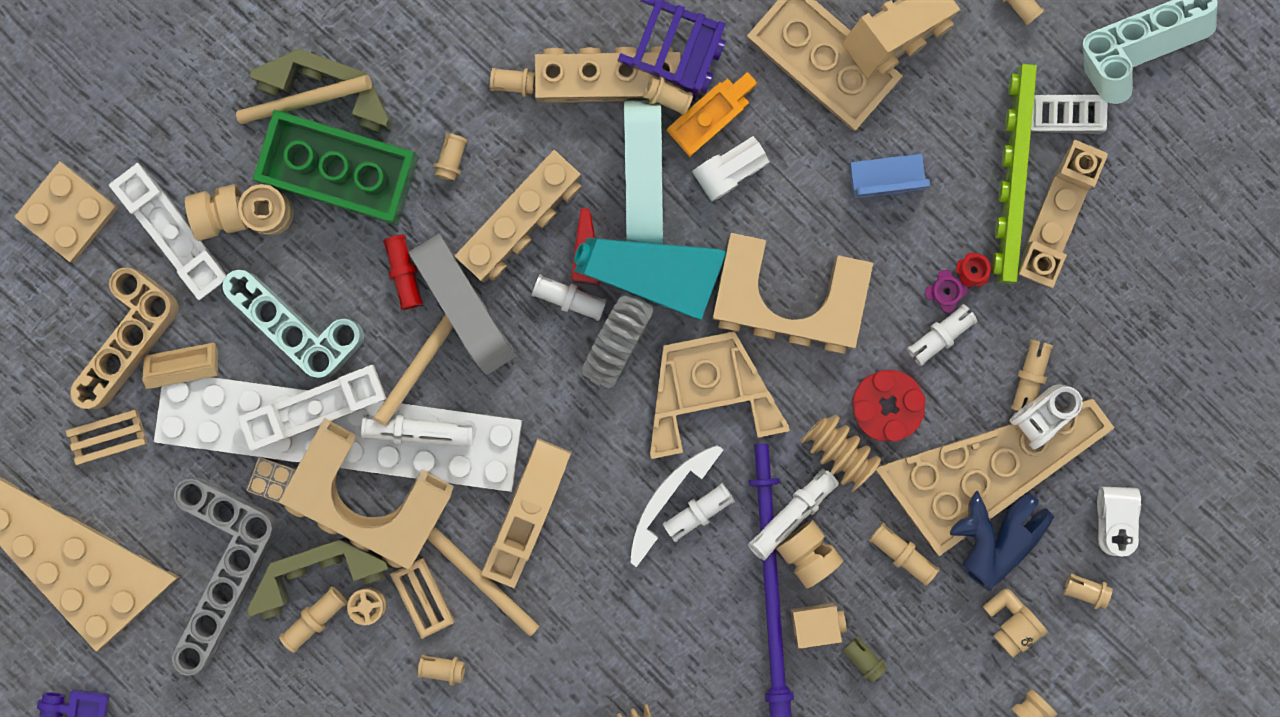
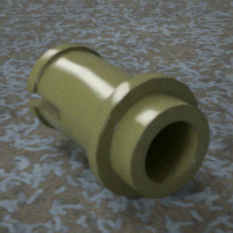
M859 635L841 650L863 673V680L868 679L873 683L887 670L883 664L885 660L883 658L879 660L861 640Z

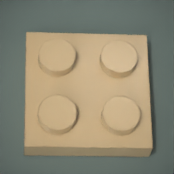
M59 161L14 218L66 260L74 263L119 207L66 164Z

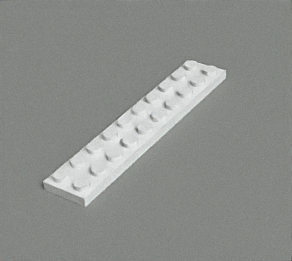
M208 377L161 387L154 442L301 462L320 426L250 451L237 417L308 390ZM384 401L331 421L357 435L340 468L415 479L422 469L451 484L513 491L522 420L403 403L400 404L391 417L396 418L397 415H403L405 419L473 424L471 447L403 441L402 444H394V440L361 438L363 415L375 416Z

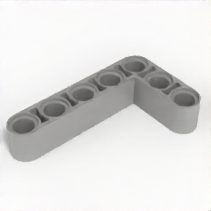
M203 478L185 479L177 485L174 492L177 506L233 535L174 650L172 656L173 666L176 671L186 676L200 672L211 663L278 530V521L272 513ZM192 484L198 486L202 492V498L198 504H192L187 498V490ZM223 501H228L234 507V516L230 521L224 520L219 514V506ZM256 517L263 519L267 525V530L263 537L254 535L251 530V523ZM238 550L245 551L250 557V564L247 569H241L235 563L234 557ZM223 582L229 584L233 589L234 595L229 602L222 600L218 595V587ZM205 615L211 616L216 621L217 628L214 634L207 633L202 628L201 622ZM188 648L195 649L199 653L200 662L198 666H192L187 663L185 652Z

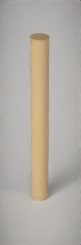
M368 75L360 76L238 110L236 118L239 124H246L271 117L274 110L286 113L369 90L372 88V82Z
M446 314L373 417L380 425L386 426L454 328Z
M436 527L432 529L427 540L531 637L540 626L491 579L482 576V571Z

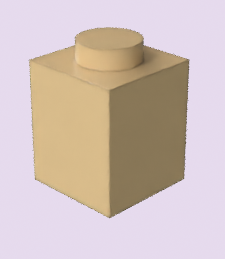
M834 603L791 609L795 644L798 649L842 643L841 633L847 632L844 611H837V606Z

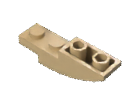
M537 438L510 501L508 511L482 569V576L515 589L551 507L571 451Z

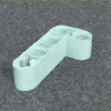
M1171 0L1088 34L1083 40V65L1086 75L1100 97L1112 104L1125 102L1131 97L1133 91V67L1213 35L1217 26L1218 1Z
M649 99L624 100L627 241L663 244L661 104L655 102L654 105L649 104Z
M235 270L227 274L223 281V291L227 298L311 377L328 378L334 375L361 347L364 341V332L361 326L348 319L334 321L319 336L268 286L250 272ZM239 280L247 282L246 288L258 297L253 300L246 294L237 293L240 288L236 283ZM272 302L276 306V316L273 320L265 322L260 314L261 308L264 304ZM343 326H350L354 331V340L349 345L343 346L338 342V331ZM293 327L300 328L303 334L302 342L296 347H291L286 339L288 331ZM318 352L326 353L329 358V366L323 372L316 371L312 364L313 357Z

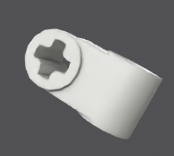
M1061 384L1053 385L1034 401L1016 412L1011 417L1010 422L1013 426L1018 425L1030 440L1029 446L1032 449H1037L1049 441L1060 428L1078 415L1083 405L1082 397L1072 387ZM1066 392L1070 397V405L1066 410L1059 412L1055 407V398L1058 394Z
M1104 486L1099 488L1097 496L1098 545L1108 555L1129 556L1138 547L1139 516L1141 511V495L1138 488ZM1112 536H1124V544L1112 543Z

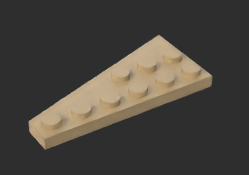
M1088 399L1082 401L1083 405L1077 416L1060 428L1049 441L1037 449H1032L1029 446L1030 440L1018 425L1013 426L1009 424L878 466L875 471L936 555L941 556L967 537L950 535V530L958 520L968 517L969 501L976 491L982 497L990 520L1113 430L1114 426L1095 400ZM1066 406V407H1063V408H1060V409H1057V410H1058L1059 412H1060V411H1064V410H1066L1069 406Z
M0 477V547L96 652L108 644L179 578L174 573L158 567L147 558L131 552L113 539L77 519L52 508L50 504L34 498Z

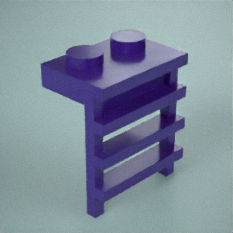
M641 0L640 2L654 8L634 58L620 53L617 61L658 78L663 77L666 81L684 87V91L693 93L692 101H695L699 92L706 94L714 73L708 70L712 59L718 61L723 51L726 40L721 39V35L726 23L713 21L706 18L704 14L685 10L684 6H675L664 0ZM660 10L673 14L674 17L656 64L652 66L641 60ZM683 18L693 22L694 25L676 73L673 74L663 70L662 66L680 19Z

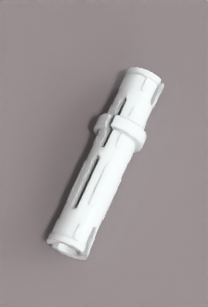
M363 415L361 438L394 440V444H402L403 441L464 447L472 446L473 424L405 419L403 415H397L396 418H391L386 426H382L373 419L374 416Z
M821 469L803 489H798L793 494V499L748 543L750 550L758 558L766 560L773 550L809 514L813 515L819 510L818 505L839 485L837 479L829 471Z

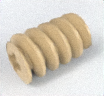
M825 415L799 442L804 444L813 440L814 443L810 453L815 454L823 450L824 454L820 463L823 465L833 461L834 465L830 473L834 475L843 471L845 474L841 484L845 485L853 481L855 485L851 491L852 493L875 472L881 459L875 456L867 460L871 448L866 445L856 449L860 442V437L855 435L846 439L850 427L844 425L836 429L840 417L833 415L826 419Z

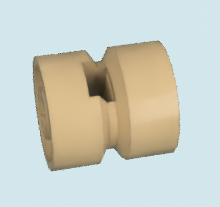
M237 184L216 188L214 195H210L207 191L186 195L185 208L191 231L197 241L218 237L220 230L230 234L248 229L240 219L238 212L239 199L242 194Z
M259 184L251 186L244 191L239 199L238 212L240 219L247 227L260 234L268 236L281 234L289 228L293 221L294 209L292 202L285 194L270 185Z
M810 520L800 526L776 547V550L787 564H795L794 574L806 589L826 578L844 561L832 544L825 545L823 543L825 535L814 520Z

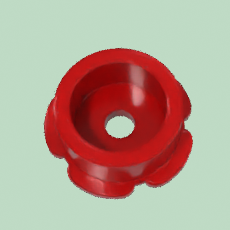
M968 253L956 265V273L960 275L961 283L967 287H973L974 285L982 287L990 279L991 264L981 254ZM972 267L977 270L975 274L971 272Z

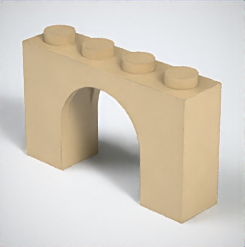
M730 233L712 320L719 321L718 328L739 332L740 326L753 328L754 336L773 340L775 339V334L790 336L789 343L810 347L811 341L824 343L825 351L845 354L846 348H856L873 267L872 262L837 255L834 258L827 295L819 310L812 316L804 319H785L770 311L759 293L758 279L766 240Z
M324 418L279 503L285 505V509L297 517L306 516L318 522L317 525L325 532L330 534L339 533L347 537L356 548L363 551L372 550L381 555L387 564L396 568L404 567L410 570L449 501L454 486L421 469L405 500L392 513L381 517H366L353 512L343 503L338 494L336 477L357 435Z

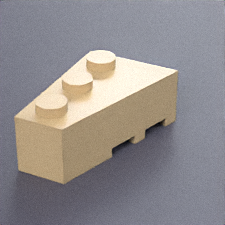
M890 0L881 6L883 10L872 17L869 13L862 16L842 45L867 79L878 71L881 75H884L899 64L897 58L907 53L910 57L926 46L927 42L925 39L934 34L939 38L954 26L952 19L961 9L954 0H897L894 3Z

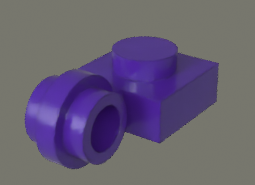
M73 689L70 693L69 703L64 701L65 695L45 692L42 694V699H39L37 702V709L40 710L39 716L62 717V713H68L67 717H107L110 694Z

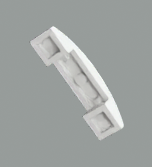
M136 163L109 184L128 211L136 216L178 270V275L198 300L204 298L223 283L227 275L203 241L195 239L187 220L139 163Z
M370 365L339 377L337 380L275 404L264 406L237 418L250 451H254L321 425L324 418L334 421L387 398L375 366Z
M715 445L693 455L678 466L656 489L640 517L634 534L631 564L635 567L638 566L658 539V535L648 529V526L689 471H692L701 479L705 476L723 452L721 447Z

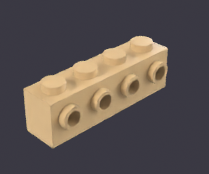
M662 46L652 47L650 53L643 54L641 61L655 66ZM588 47L579 49V54H565L564 49L547 48L543 49V54H535V98L537 103L646 99L644 98V92L649 80L652 77L656 79L658 77L617 61L620 53L634 58L637 52V48L634 47L615 48V53H601L600 48ZM670 47L662 69L675 74L680 62V52H673V48ZM664 80L665 83L681 89V86Z
M553 150L457 252L455 257L483 283L488 279L492 282L495 281L507 268L504 262L514 252L519 255L532 241L529 235L538 226L543 229L557 214L554 211L555 207L563 199L566 202L570 201L581 189L582 186L579 184L582 180L581 174L558 152Z

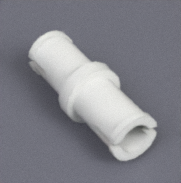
M541 274L538 276L531 295L532 297H538L561 306L562 311L568 312V310H572L591 317L596 321L600 320L607 299H601L578 290L575 284L571 283L570 286L543 277Z
M962 304L959 309L941 323L935 322L930 326V332L907 348L911 358L916 356L915 362L921 367L944 347L950 348L954 345L953 340L977 323L973 312L968 315L967 312L970 309Z
M721 483L699 500L692 499L688 502L689 507L667 522L665 521L663 526L672 539L677 542L700 524L705 526L710 523L709 518L731 503L733 504L735 500L725 485Z

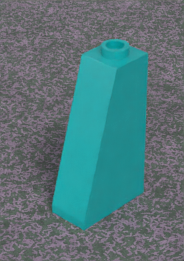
M586 238L585 243H581L575 253L574 263L577 265L574 272L623 292L640 296L646 301L689 318L701 320L727 252L721 249Z

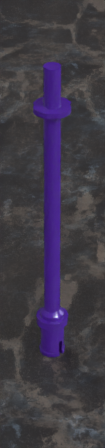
M768 443L754 444L756 479L748 480L749 486L757 487L760 532L774 518L772 485L780 483L779 478H771ZM775 548L766 560H762L771 687L765 693V701L769 702L770 717H792L791 701L794 700V692L790 691L785 681Z

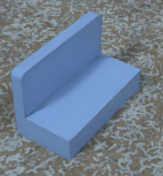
M922 154L850 162L849 164L854 199L925 191L930 187V180L925 179Z

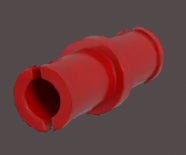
M402 234L384 239L383 244L385 245L391 271L388 274L390 280L395 282L401 305L400 309L409 310L422 306L424 303L421 299L415 277L418 270L416 265H412L406 236Z

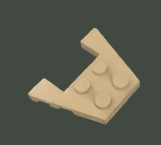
M735 331L663 346L650 450L651 459L683 453L676 415L750 401L757 438L790 431L789 425L775 404L773 397L767 390Z

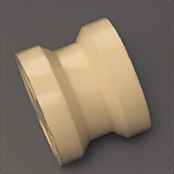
M374 587L359 589L349 598L347 603V612L350 618L360 625L375 623L384 615L387 608L384 594Z
M1032 688L1026 693V699L1022 704H1015L1011 708L1018 717H1056L1058 715Z

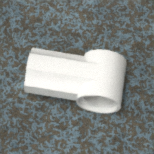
M752 136L724 155L720 156L718 154L692 172L710 201L714 202L738 186V182L753 175L769 164L770 161L760 143Z

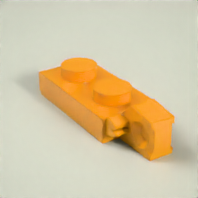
M748 72L734 84L728 78L723 83L719 82L687 110L685 115H682L670 125L666 132L689 158L692 157L744 111V108L749 104L744 96L757 86V82Z

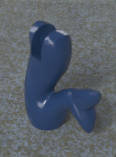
M978 491L972 495L969 501L968 517L958 520L950 530V535L971 536L975 538V544L967 558L963 561L961 568L978 585L988 591H992L1031 552L1054 519V515L1045 508L1038 511L1025 526L1022 525L1039 503V500L1031 493H1025L1010 506L996 540L994 529L989 521L988 511Z

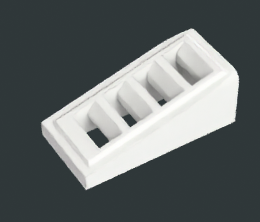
M1034 95L1031 132L1102 134L1107 130L1108 102L1104 101L1100 95ZM1043 104H1049V123H1042ZM1058 104L1064 105L1063 123H1057ZM1073 105H1079L1078 123H1073ZM1088 106H1094L1093 123H1088Z

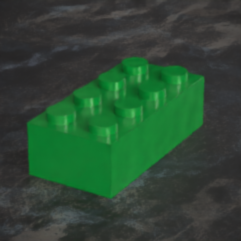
M274 110L252 180L259 184L270 185L277 190L398 226L419 157L413 151Z

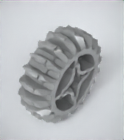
M628 292L622 294L583 364L582 375L598 386L602 385L608 389L615 386L651 319L653 306L640 296H634Z

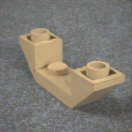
M1073 140L1051 179L1028 235L1018 275L1051 289L1054 288L1067 254L1063 253L1087 192L1095 187L1108 153Z

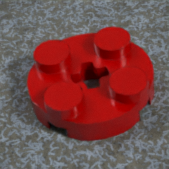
M881 370L865 377L855 389L852 397L853 415L860 430L872 439L878 441H900L914 433L921 424L925 413V396L917 382L909 375L896 370ZM893 396L896 399L894 405L898 408L895 414L889 412L885 416L881 413L883 407L879 404L881 398L888 400Z

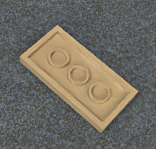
M777 0L746 36L750 43L853 132L858 129L903 77L893 68L884 75H881L878 71L867 79L842 45L851 31L816 0Z

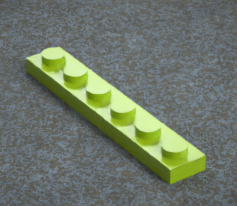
M1022 64L1016 69V73H1011L1008 84V94L1013 95L1012 109L1007 110L1005 118V130L1010 131L1009 145H1004L1002 152V166L1007 167L1006 181L1000 182L998 201L1004 203L1002 217H997L995 226V238H1000L999 253H994L992 260V274H997L996 283L1001 284L1016 283L1018 278L1037 65Z

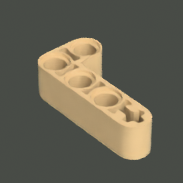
M121 268L116 270L110 278L109 287L111 292L131 310L71 387V399L76 406L82 409H100L105 407L178 314L179 305L175 297L139 270ZM133 275L137 280V288L132 294L127 295L123 289V283L128 276ZM161 297L165 301L166 309L161 316L156 317L152 313L151 305L155 299ZM135 326H139L143 331V339L138 345H133L129 339V333ZM115 354L120 358L121 367L118 372L112 374L107 368V361ZM102 379L109 381V383H100V382H101ZM88 386L95 387L93 393L97 396L96 399H87L90 395L86 390Z

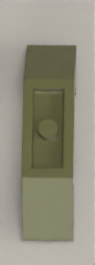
M298 48L251 70L249 77L258 83L257 90L277 97L279 91L290 95L299 68L302 69L301 75L321 82L322 78L325 77L339 83L368 74ZM371 79L372 88L359 92L352 115L360 120L358 126L375 133H379L381 128L391 131L393 124Z
M344 537L270 563L247 612L249 617L260 614L262 620L283 613L281 606L289 603L290 600L281 575L285 574L286 579L290 580L307 574L306 566L319 562L322 569L342 562L341 554L345 555L353 581L363 578L365 584L385 578L384 571L392 566L387 564L381 555L371 550H360L353 546L349 539Z

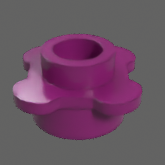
M942 270L938 273L936 282L925 289V296L928 300L937 302L943 312L951 313L956 309V303L961 297H965L968 294V287L954 278L951 271ZM945 288L950 290L948 295H945L943 292Z

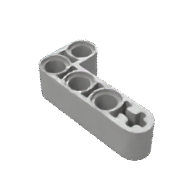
M440 233L409 251L411 258L469 354L486 375L491 374L517 357L514 349L495 323Z

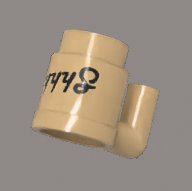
M1003 589L982 607L991 617L996 615L1005 606L1013 614L1011 618L1000 626L1001 630L994 637L1006 652L1014 658L1018 653H1024L1049 632L1010 589Z

